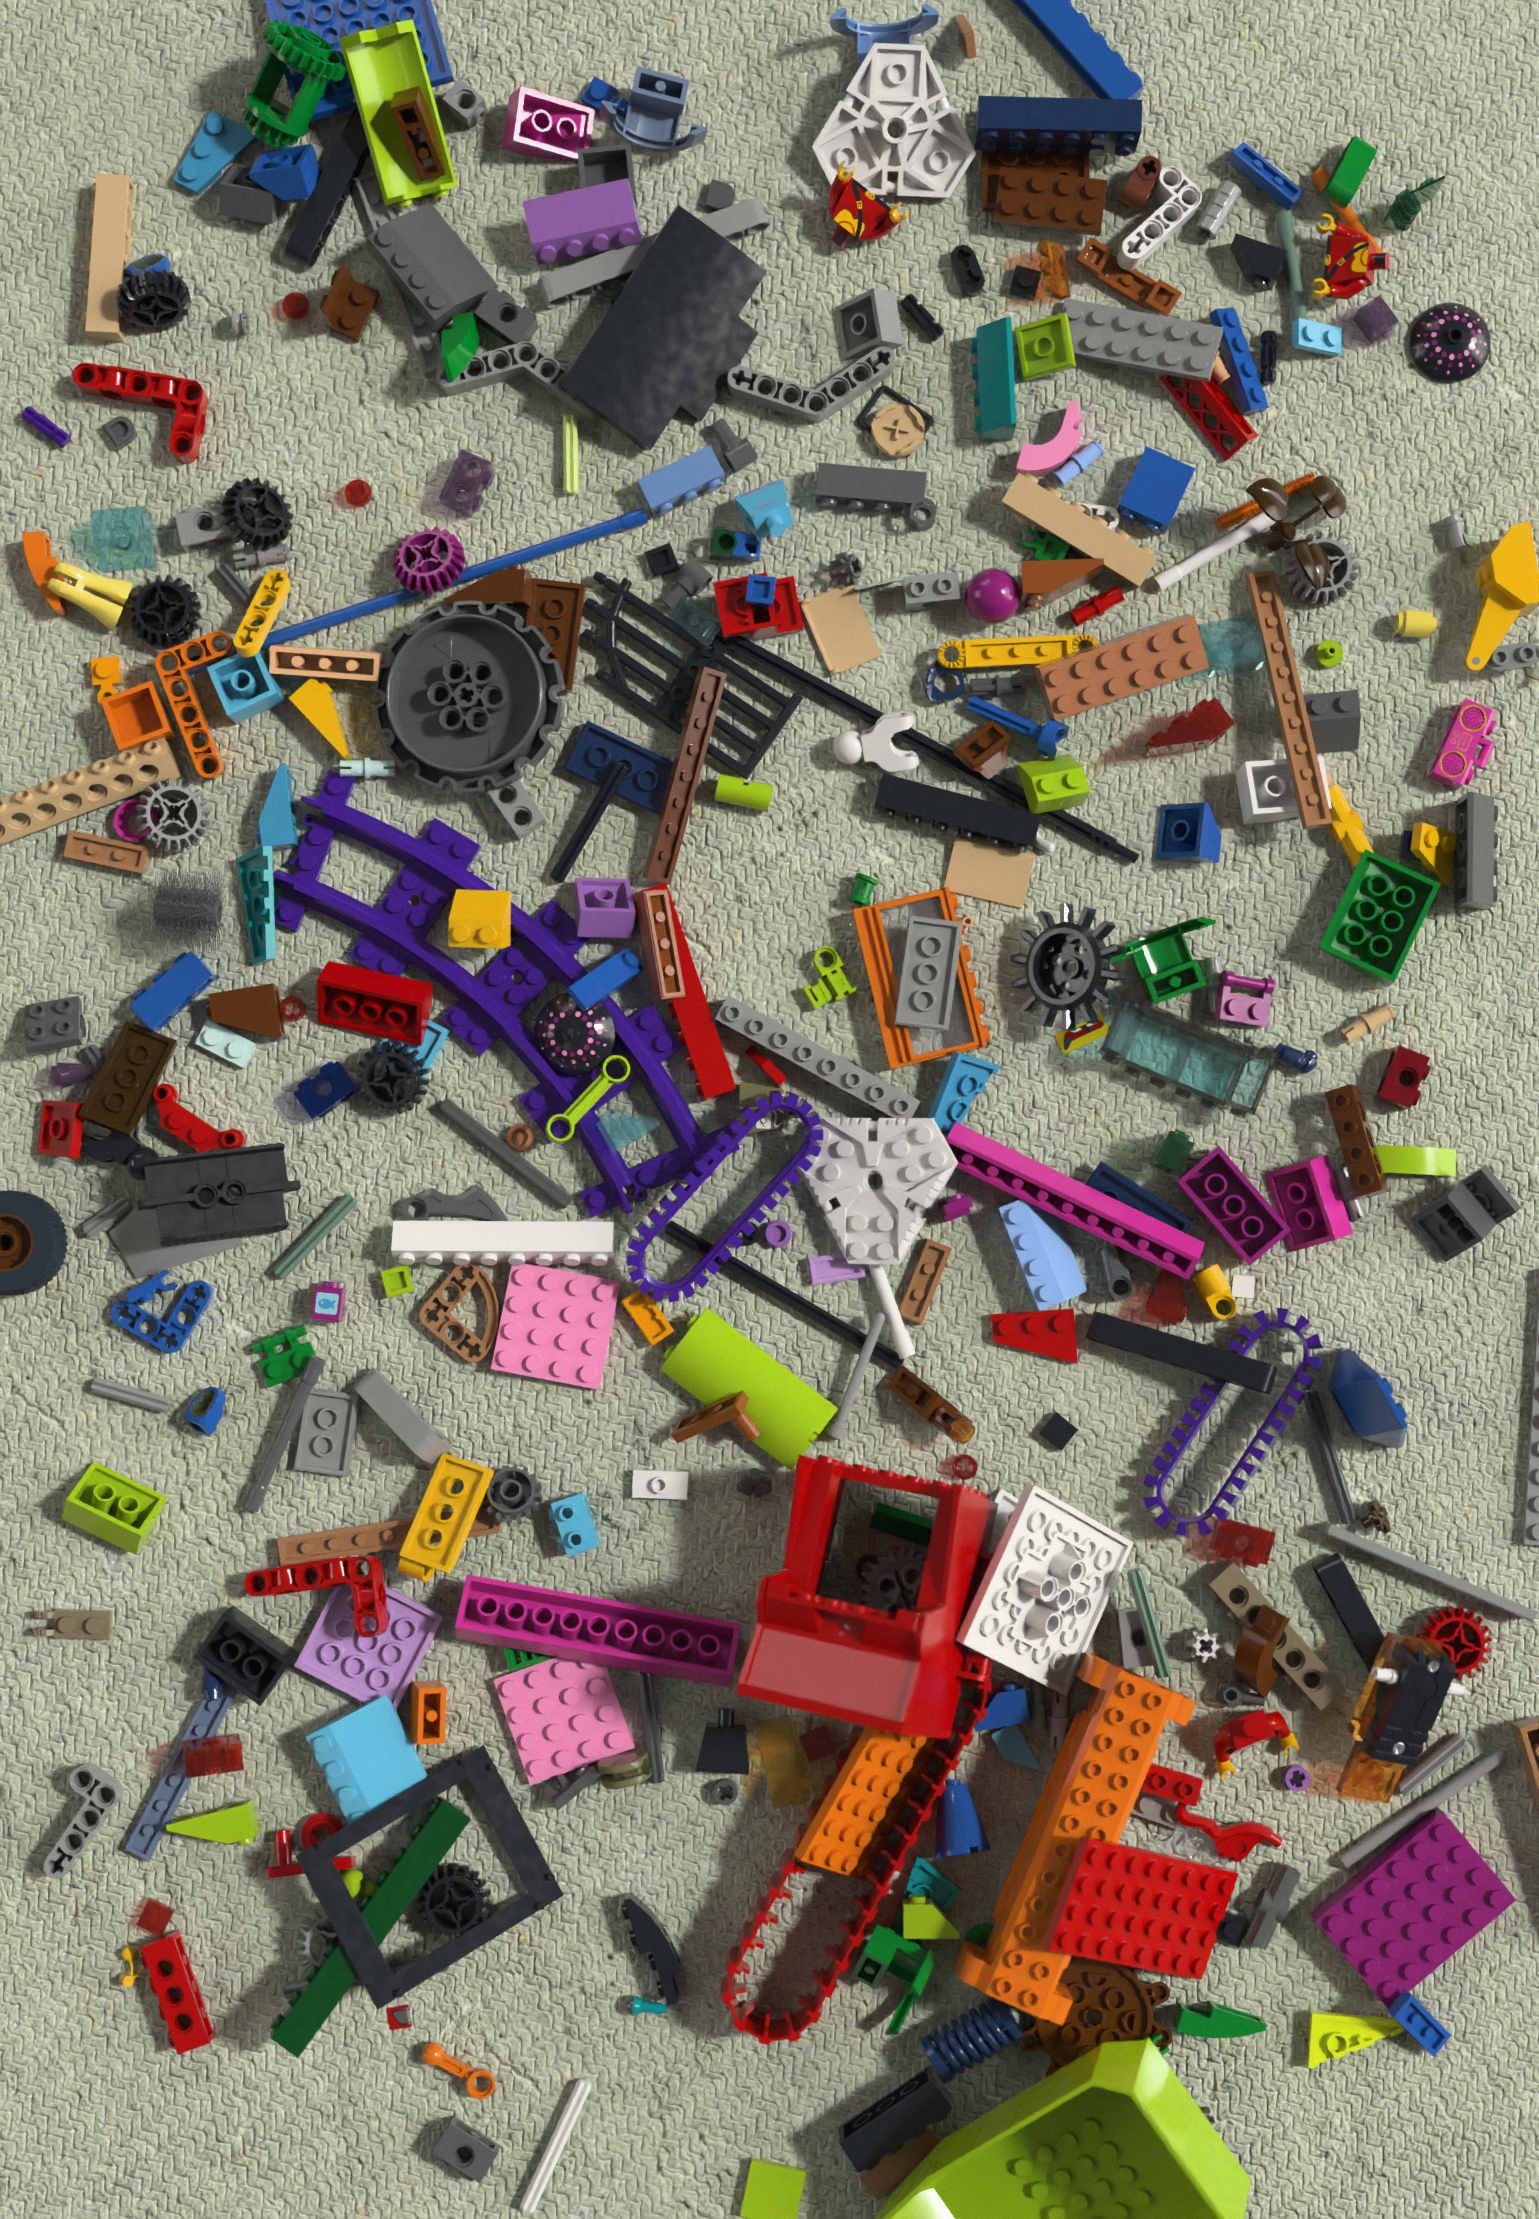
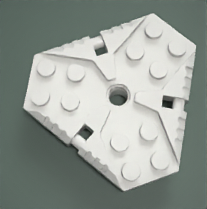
M874 43L846 89L848 92L843 101L840 100L812 145L830 185H832L837 175L840 163L845 161L843 165L844 171L851 172L853 166H855L856 169L852 178L874 195L897 193V196L949 198L975 157L976 152L954 106H950L946 99L948 93L925 45ZM857 99L864 103L860 113L852 108ZM936 102L940 112L932 116L928 106ZM892 122H898L903 127V133L898 138H893L888 134L887 129ZM898 172L897 182L887 181V173Z
M820 1118L822 1123L814 1127H821L823 1129V1140L813 1141L821 1147L818 1157L807 1154L806 1158L813 1164L807 1172L799 1165L797 1170L810 1191L812 1198H814L817 1207H822L825 1213L823 1218L833 1233L839 1248L848 1264L900 1265L926 1220L923 1217L926 1209L933 1208L958 1161L934 1118H879L878 1121H871V1118ZM871 1132H877V1141H871ZM876 1174L881 1175L883 1179L882 1186L879 1189L873 1184ZM837 1198L841 1206L834 1209L831 1201ZM911 1199L917 1203L914 1210L907 1207Z

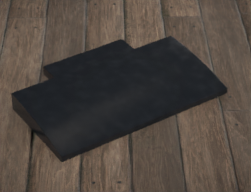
M677 205L559 386L642 450H651L678 408L695 421H702L727 383L728 373L732 368L738 366L759 332L738 315L767 271L712 228Z

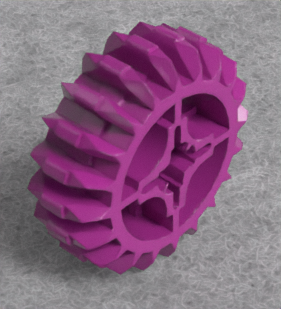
M426 526L422 532L415 529L414 535L409 536L405 534L406 541H398L399 549L393 550L392 566L396 578L403 588H407L411 593L417 591L421 597L425 592L433 596L434 591L437 590L443 594L444 587L452 588V581H460L459 573L464 572V564L466 563L463 553L464 549L454 534L450 535L447 529L440 531L437 526L432 531ZM448 553L447 559L444 561L443 555ZM412 561H414V568L411 570L410 566Z

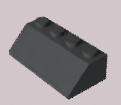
M1467 792L1455 801V834L1457 835L1454 851V909L1487 910L1497 901V887L1493 885L1494 876H1496L1498 870V862L1494 859V849L1498 845V834L1494 832V822L1498 819V806L1494 805V797L1476 792Z

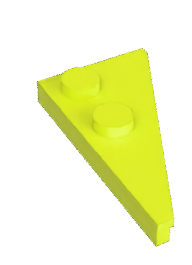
M1310 2011L1306 2066L1313 2069L1319 2063L1332 2058L1338 2059L1347 2052L1358 2051L1375 2044L1374 2041L1388 2035L1392 2037L1400 2034L1405 2029L1394 2018Z

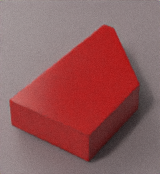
M751 1045L745 1051L779 1088L787 1082V1077L754 1045Z

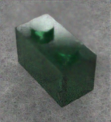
M1177 1129L1163 1133L1148 1164L1170 1175L1178 1174L1181 1172L1195 1143L1189 1141V1135Z

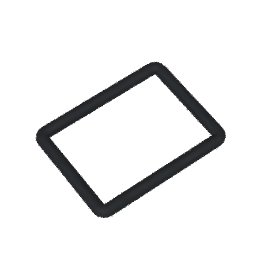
M886 385L879 388L857 420V424L871 434V427L862 421L881 394L886 391L906 406L914 407L922 417L928 420L924 426V435L934 422L931 415Z

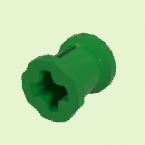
M856 873V882L852 893L848 894L847 900L864 907L870 906V896L874 886H877L879 881L868 875ZM865 885L864 892L860 895L861 889Z

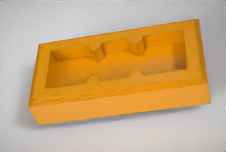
M638 1289L621 1301L651 1346H654L675 1331L649 1293L645 1295Z

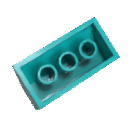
M1004 317L977 327L975 337L970 338L971 354H976V363L972 364V380H977V390H973V406H978L979 415L974 416V431L979 433L980 442L1010 441L1013 438L1017 424L1011 317Z

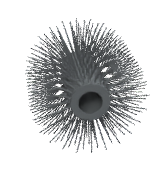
M171 869V877L170 875L168 876V887L167 875L165 879L164 870V878H161V885L160 881L158 883V891L156 885L157 895L155 894L152 914L157 931L158 949L160 939L162 943V931L165 948L166 941L168 940L169 942L170 938L172 940V948L174 940L175 951V943L178 945V934L179 947L181 941V951L182 943L184 946L186 938V946L188 942L189 950L190 943L191 953L192 936H194V942L196 936L197 951L198 945L200 952L201 943L202 947L204 943V950L206 945L207 954L208 942L211 944L212 939L213 944L214 938L216 954V932L218 949L219 927L222 923L223 900L221 901L222 896L219 889L218 873L217 878L215 879L214 877V889L211 873L210 879H207L206 883L203 872V881L201 883L199 881L198 887L197 873L195 881L194 871V878L191 876V888L188 872L187 878H184V882L181 880L182 885H180V880H178L179 869L178 877L175 875V886L174 873L172 880Z

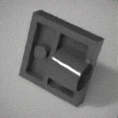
M79 996L25 1005V1050L27 1054L82 1045V1038L86 1037V1024L82 1015V1001Z

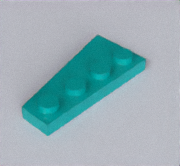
M261 846L236 858L253 965L264 964L276 959L272 846Z

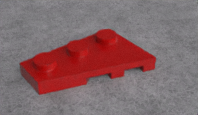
M1074 1309L991 1314L993 1342L1078 1363Z

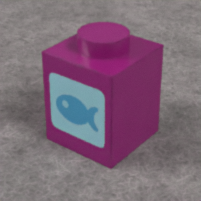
M323 1281V1286H315L311 1319L342 1322L347 1289L339 1288V1282Z

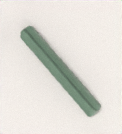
M348 1193L345 1194L273 1268V1272L280 1279H285L357 1205L356 1199Z
M1140 1568L1127 1571V1576L1155 1675L1158 1678H1164L1171 1675V1670L1143 1571Z

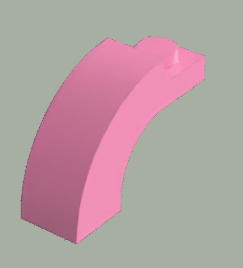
M1069 400L1061 430L1053 440L1041 445L1023 443L1014 476H1017L1018 473L1024 475L1026 472L1035 478L1055 472L1067 463L1069 457L1076 451L1083 433L1078 430L1082 413L1077 412L1080 403Z

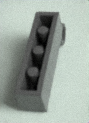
M819 463L816 502L821 503L822 506L836 507L837 504L848 505V508L860 510L864 507H874V510L879 512H889L891 509L901 510L902 513L909 514L908 519L911 527L921 532L932 528L937 514L935 503L928 498H924L927 472ZM919 509H924L930 513L931 517L927 520H920L914 513Z

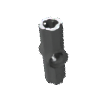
M1277 1862L1266 1888L1261 1889L1254 1904L1255 1912L1244 1934V1940L1260 1949H1267L1278 1923L1283 1922L1289 1911V1899L1301 1875L1299 1871L1287 1864Z

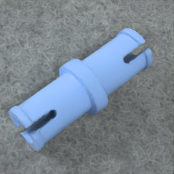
M1092 440L1078 454H1072L1069 457V461L1052 474L1056 483L1064 487L1079 473H1085L1088 469L1087 467L1104 454L1102 446L1096 440Z

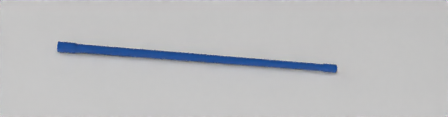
M639 508L621 514L617 518L466 567L463 573H459L460 581H452V586L621 530H629L647 524L648 520L644 508ZM403 588L270 632L261 650L269 648L271 645L281 644L421 596L417 591L411 593L407 588ZM222 648V649H219V650H216V651L220 652V651L225 650V648ZM234 648V652L230 656L237 654L236 648ZM201 654L190 657L189 659L191 661H197L200 659ZM222 660L216 661L214 663L188 672V674L192 675L207 670V667L215 663H218Z

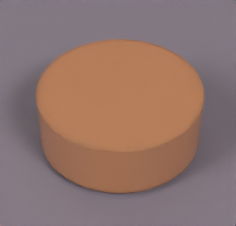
M515 1124L509 1128L506 1140L512 1149L525 1151L533 1145L534 1133L525 1124Z

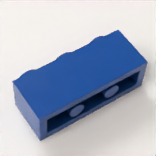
M189 951L188 953L183 952L174 960L173 963L175 965L170 970L160 972L153 979L154 984L149 989H142L133 997L134 1002L130 1007L155 1032H159L218 978L201 958L192 951L191 953Z

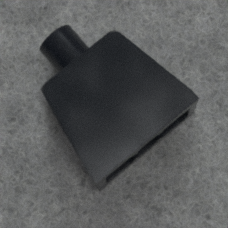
M718 1708V1723H706L696 1771L749 1775L750 1765L745 1725L734 1724L735 1709Z

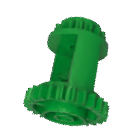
M271 19L270 22L268 21L263 32V38L269 44L270 50L250 93H247L244 99L246 108L243 113V119L247 121L245 124L246 128L260 140L278 148H287L289 144L294 146L299 137L306 135L309 128L308 124L327 83L331 80L342 81L346 75L347 67L344 57L340 55L341 53L333 50V46L321 36L304 27L292 23L289 25L285 21L280 22L277 19L275 21ZM287 65L306 75L300 90L294 95V102L291 108L273 99Z

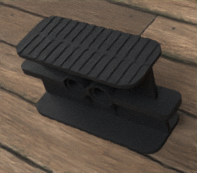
M282 1143L204 1151L201 1153L195 1152L193 1154L187 1153L176 1156L170 1155L167 1157L162 1156L150 1158L143 1163L148 1199L138 1200L137 1208L138 1210L157 1208L161 1237L160 1245L166 1247L270 1234L283 1231L289 1226L286 1220L283 1192L297 1191L301 1188L300 1180L288 1181L284 1156L285 1144ZM229 1187L237 1188L240 1191L241 1197L237 1200L229 1199L226 1195V1189ZM203 1190L209 1191L213 1196V1201L208 1204L202 1203L198 1199V1193Z

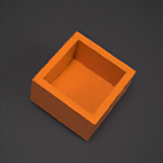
M152 680L100 699L120 752L131 750L149 741L165 737L166 741L177 738L160 689Z

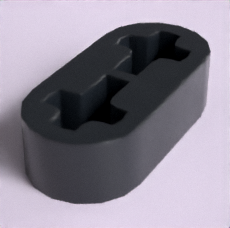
M958 245L951 253L950 264L962 293L968 297H976L983 291L984 275L972 248L968 245ZM959 254H962L963 257L968 256L967 268L964 267L962 261H956ZM968 274L971 275L973 281H979L974 289L971 285L967 286Z

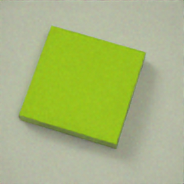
M1065 312L1014 328L1022 378L1025 382L1076 367L1069 320Z
M751 2158L740 2217L749 2219H797L806 2169Z

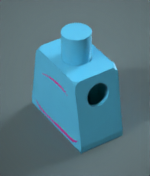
M783 479L734 497L741 520L757 538H763L770 534L773 537H780L785 533L786 528L794 524Z

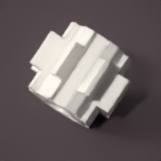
M1205 1626L1202 1627L1200 1633L1192 1630L1191 1633L1194 1637L1192 1640L1186 1641L1188 1646L1193 1647L1190 1655L1192 1657L1200 1656L1203 1663L1206 1662L1209 1656L1217 1659L1215 1651L1222 1648L1220 1643L1215 1642L1218 1633H1208ZM1201 1639L1208 1641L1207 1645L1209 1648L1207 1650L1200 1648L1201 1644L1199 1641Z

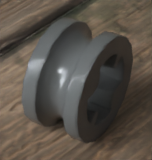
M729 1778L719 1779L713 1788L714 1799L721 1805L732 1804L738 1796L737 1784ZM727 1785L731 1786L730 1792L733 1795L731 1797L726 1795L724 1798H721L719 1796L721 1791H718V1788L720 1786L723 1788Z

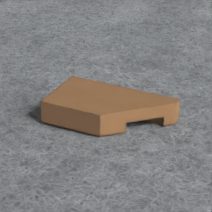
M964 14L955 15L953 20L958 28L960 48L967 59L976 58L974 30Z

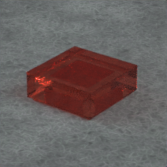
M825 1725L799 1735L810 1763L835 1752Z
M150 1897L136 1925L162 1937L175 1909Z

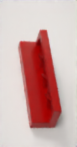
M1163 374L1159 378L1225 461L1230 460L1241 448L1252 443L1259 436L1212 377L1209 383L1184 378V387H1176L1170 379L1172 375ZM1189 392H1195L1201 397L1200 408L1192 407L1189 403ZM1206 413H1214L1218 418L1217 429L1209 428L1206 424ZM1223 434H1231L1237 442L1230 451L1222 444Z

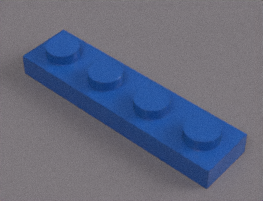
M1235 308L1215 309L1209 315L1213 326L1223 327L1220 347L1243 413L1263 412L1269 406Z

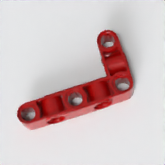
M81 363L74 368L73 379L85 394L176 410L174 427H171L169 447L181 463L190 464L198 458L202 435L205 429L208 396L197 381L165 374L91 363ZM87 375H93L90 382L83 383V379ZM139 384H146V387L143 391H135L136 387ZM199 392L197 399L188 400L191 393ZM190 444L186 452L180 453L178 451L181 445Z
M374 1555L347 1556L273 1567V1569L251 1572L244 1581L245 1590L251 1596L271 1594L274 1596L350 1585L354 1599L355 1627L359 1635L366 1638L379 1636L387 1631L389 1625L382 1564L378 1557ZM364 1561H366L369 1564V1572L367 1575H365L361 1569L362 1563ZM311 1569H314L317 1574L315 1582H312L309 1577ZM260 1576L264 1579L265 1582L264 1588L262 1590L258 1587V1579ZM370 1617L374 1618V1620L376 1621V1628L374 1631H372L368 1626V1621Z

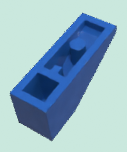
M626 948L575 982L566 991L584 1012L626 988L644 970V967L639 963L638 958Z

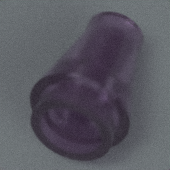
M57 1062V1065L51 1066L54 1088L61 1087V1089L93 1079L90 1063Z

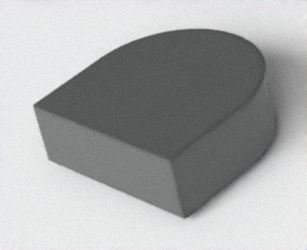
M712 179L705 208L718 211L732 206L735 201V193L731 185Z
M115 417L103 425L104 430L118 450H121L135 439L136 428L131 420L126 417Z

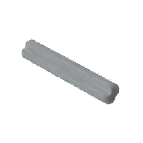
M99 1377L94 1378L91 1384V1391L163 1413L168 1412L171 1408L172 1399Z
M1457 1733L1452 1735L1396 1783L1399 1791L1403 1795L1408 1796L1464 1749L1467 1745L1465 1740Z

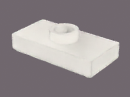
M633 1469L632 1498L687 1500L688 1471Z

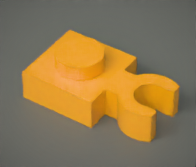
M118 656L90 659L93 686L95 688L101 687L97 695L98 702L101 705L100 699L105 698L109 694L114 695L118 693L115 690V686L122 685L120 658Z

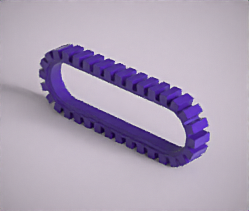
M779 1090L769 1091L770 1102H767L762 1094L753 1098L758 1108L753 1111L748 1105H745L739 1112L746 1120L741 1123L734 1117L728 1124L734 1131L733 1135L729 1136L722 1130L716 1137L723 1146L718 1149L711 1143L705 1149V1152L711 1159L707 1162L699 1156L693 1163L699 1170V1173L695 1175L688 1168L682 1175L683 1180L688 1185L684 1188L680 1183L676 1182L671 1187V1192L676 1196L674 1201L666 1194L662 1197L659 1204L665 1211L661 1214L654 1207L647 1214L653 1224L649 1226L642 1220L637 1225L636 1230L642 1237L630 1236L627 1245L629 1249L634 1251H626L627 1266H632L627 1269L633 1282L639 1280L636 1286L643 1294L646 1295L652 1288L651 1298L661 1302L665 1292H667L669 1302L679 1301L678 1291L682 1290L686 1298L694 1295L695 1291L691 1285L693 1282H696L703 1288L709 1281L703 1271L707 1269L714 1275L721 1268L714 1259L718 1256L726 1262L731 1257L732 1253L726 1246L730 1243L734 1248L738 1249L744 1242L737 1233L741 1230L749 1236L755 1230L749 1220L753 1217L758 1223H761L766 1218V1214L760 1209L763 1204L771 1211L778 1204L771 1195L776 1191L781 1197H784L790 1190L783 1182L788 1179L795 1185L800 1180L801 1176L795 1171L797 1166L799 1165L807 1172L813 1165L806 1156L809 1153L818 1157L821 1147L813 1141L823 1140V1129L821 1127H814L822 1122L815 1110L810 1112L813 1107L804 1098L798 1102L799 1096L797 1094L786 1091L782 1101V1093ZM778 1109L789 1110L796 1114L802 1121L805 1131L803 1142L798 1151L696 1265L681 1279L672 1282L659 1281L650 1276L643 1262L644 1252L650 1241L760 1118L768 1112Z

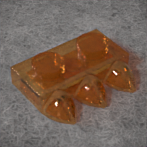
M1049 240L1041 241L1036 247L1040 254L1039 268L1043 272L1044 279L1041 285L1045 290L1046 296L1065 300V298H1069L1071 295L1064 245Z

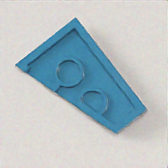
M210 110L173 179L174 183L199 196L222 174L221 171L226 166L242 156L241 152L250 144L253 145L259 138L254 136L247 128Z

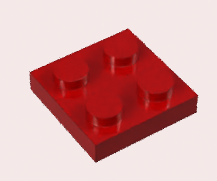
M42 1100L36 1154L79 1158L84 1120L80 1119L78 1114L84 1103Z

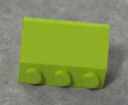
M93 1461L66 1499L62 1519L136 1555L149 1537L167 1497Z

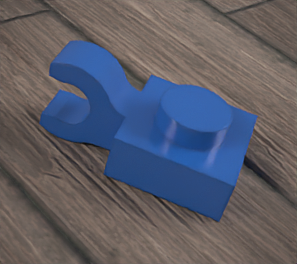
M597 77L593 78L581 98L583 104L595 109L599 113L602 100L618 104L616 114L622 118L626 117L629 104L627 100L618 97L617 88Z
M163 1270L152 1280L146 1281L125 1295L130 1303L139 1302L140 1305H144L155 1298V1292L161 1289L164 1291L174 1290L177 1288L178 1283L174 1282L166 1285L164 1278L171 1271Z

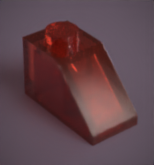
M1162 1268L1142 1312L1171 1326H1176L1177 1322L1182 1323L1188 1311V1308L1185 1307L1187 1299L1177 1274Z

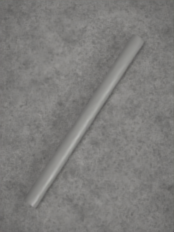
M1497 1748L1339 1855V1859L1348 1868L1506 1761L1505 1754L1500 1748Z

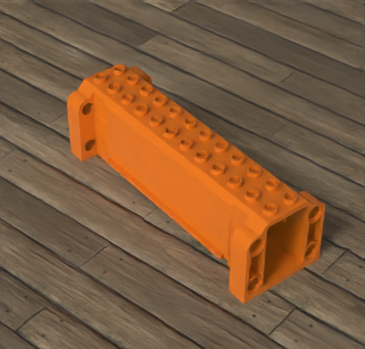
M1085 1652L1076 1676L1093 1685V1690L1082 1713L1076 1712L994 1906L991 1916L996 1918L994 1921L995 1925L987 1944L983 1948L962 1939L953 1961L957 1977L962 1981L976 1987L985 1994L1027 2013L1060 2025L1064 2024L1073 2002L1067 1986L1059 1982L1062 1971L1067 1968L1072 1955L1049 1951L1042 1944L1081 1835L1115 1843L1119 1842L1158 1748L1157 1742L1166 1720L1169 1719L1187 1726L1196 1704L1195 1701L1186 1695L1089 1652Z

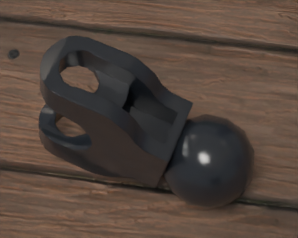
M138 1125L131 1138L113 1131L103 1141H97L85 1134L81 1136V1149L91 1158L105 1163L117 1161L126 1166L129 1174L137 1180H146L145 1171L143 1170L144 1161L159 1157L154 1149L140 1141Z

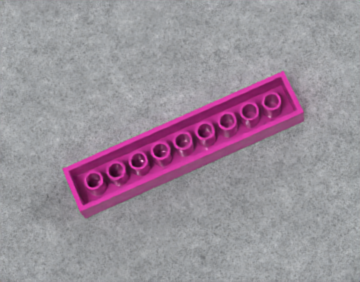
M467 1575L456 1620L455 1635L457 1639L730 1687L741 1623Z

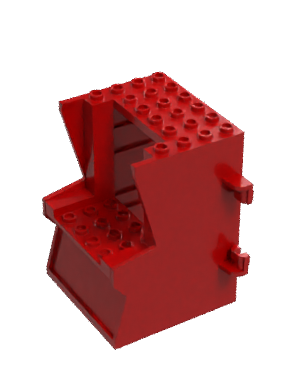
M798 1455L783 1570L761 1577L756 1599L757 1625L738 1681L736 1694L901 1735L950 1739L962 1678L965 1677L988 1683L993 1659L986 1655L969 1652V1647L956 1641V1638L994 1556L993 1553H989L999 1503L990 1500L991 1495L984 1494V1492L959 1483L952 1482V1485H950L949 1483L936 1480L931 1482L921 1477L907 1474L904 1477L888 1470L879 1469L878 1471L868 1466L854 1463L852 1466L851 1464L823 1455H818L817 1460L804 1455ZM846 1479L939 1499L915 1612L898 1608L897 1614L818 1597L825 1562L830 1557ZM974 1663L981 1665L979 1674L971 1673Z

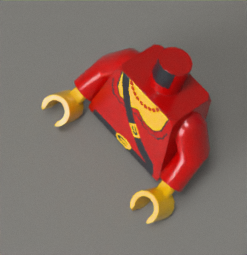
M845 161L840 163L837 175L829 189L827 207L832 215L830 220L838 226L829 239L841 249L850 237H853L859 243L862 240L871 242L884 237L909 215V210L904 215L898 213L897 208L902 204L901 202L890 208L853 179L852 176L856 167L853 166L851 172L844 171L843 165Z
M1323 214L1319 220L1325 221L1328 227L1318 225L1316 230L1319 234H1326L1330 231L1332 235H1328L1324 279L1317 278L1311 284V287H1317L1321 291L1315 290L1311 296L1315 300L1321 299L1323 295H1326L1327 298L1348 300L1364 290L1365 287L1373 284L1375 270L1389 268L1388 252L1376 253V247L1367 235L1340 222L1334 224L1331 215Z
M1265 1709L1224 1724L1218 1729L1219 1733L1213 1738L1217 1760L1214 1767L1222 1780H1224L1225 1773L1229 1771L1232 1776L1236 1774V1770L1229 1760L1230 1755L1278 1737L1285 1755H1288L1287 1749L1289 1747H1296L1297 1751L1299 1750L1295 1735L1290 1732L1282 1714L1277 1711L1267 1713Z

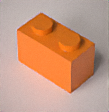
M439 1680L412 1681L410 1737L417 1745L445 1743L446 1687Z

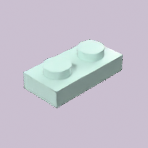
M208 1019L195 1044L244 1069L257 1047V1044Z

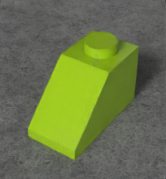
M910 1894L909 1898H902V1933L904 1939H960L958 1926L930 1898H925L923 1894Z

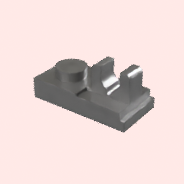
M596 1762L590 1767L586 1763L583 1767L579 1768L574 1773L576 1778L572 1783L564 1774L558 1775L557 1778L562 1783V1790L553 1788L550 1783L547 1784L546 1791L553 1798L554 1808L557 1811L601 1775Z

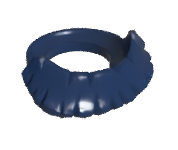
M936 660L935 663L931 664V668L928 669L924 688L926 689V697L934 704L939 705L942 701H952L958 698L963 692L965 683L964 677L958 669H946ZM944 673L955 674L959 679L957 690L949 694L941 692L934 684L938 675Z

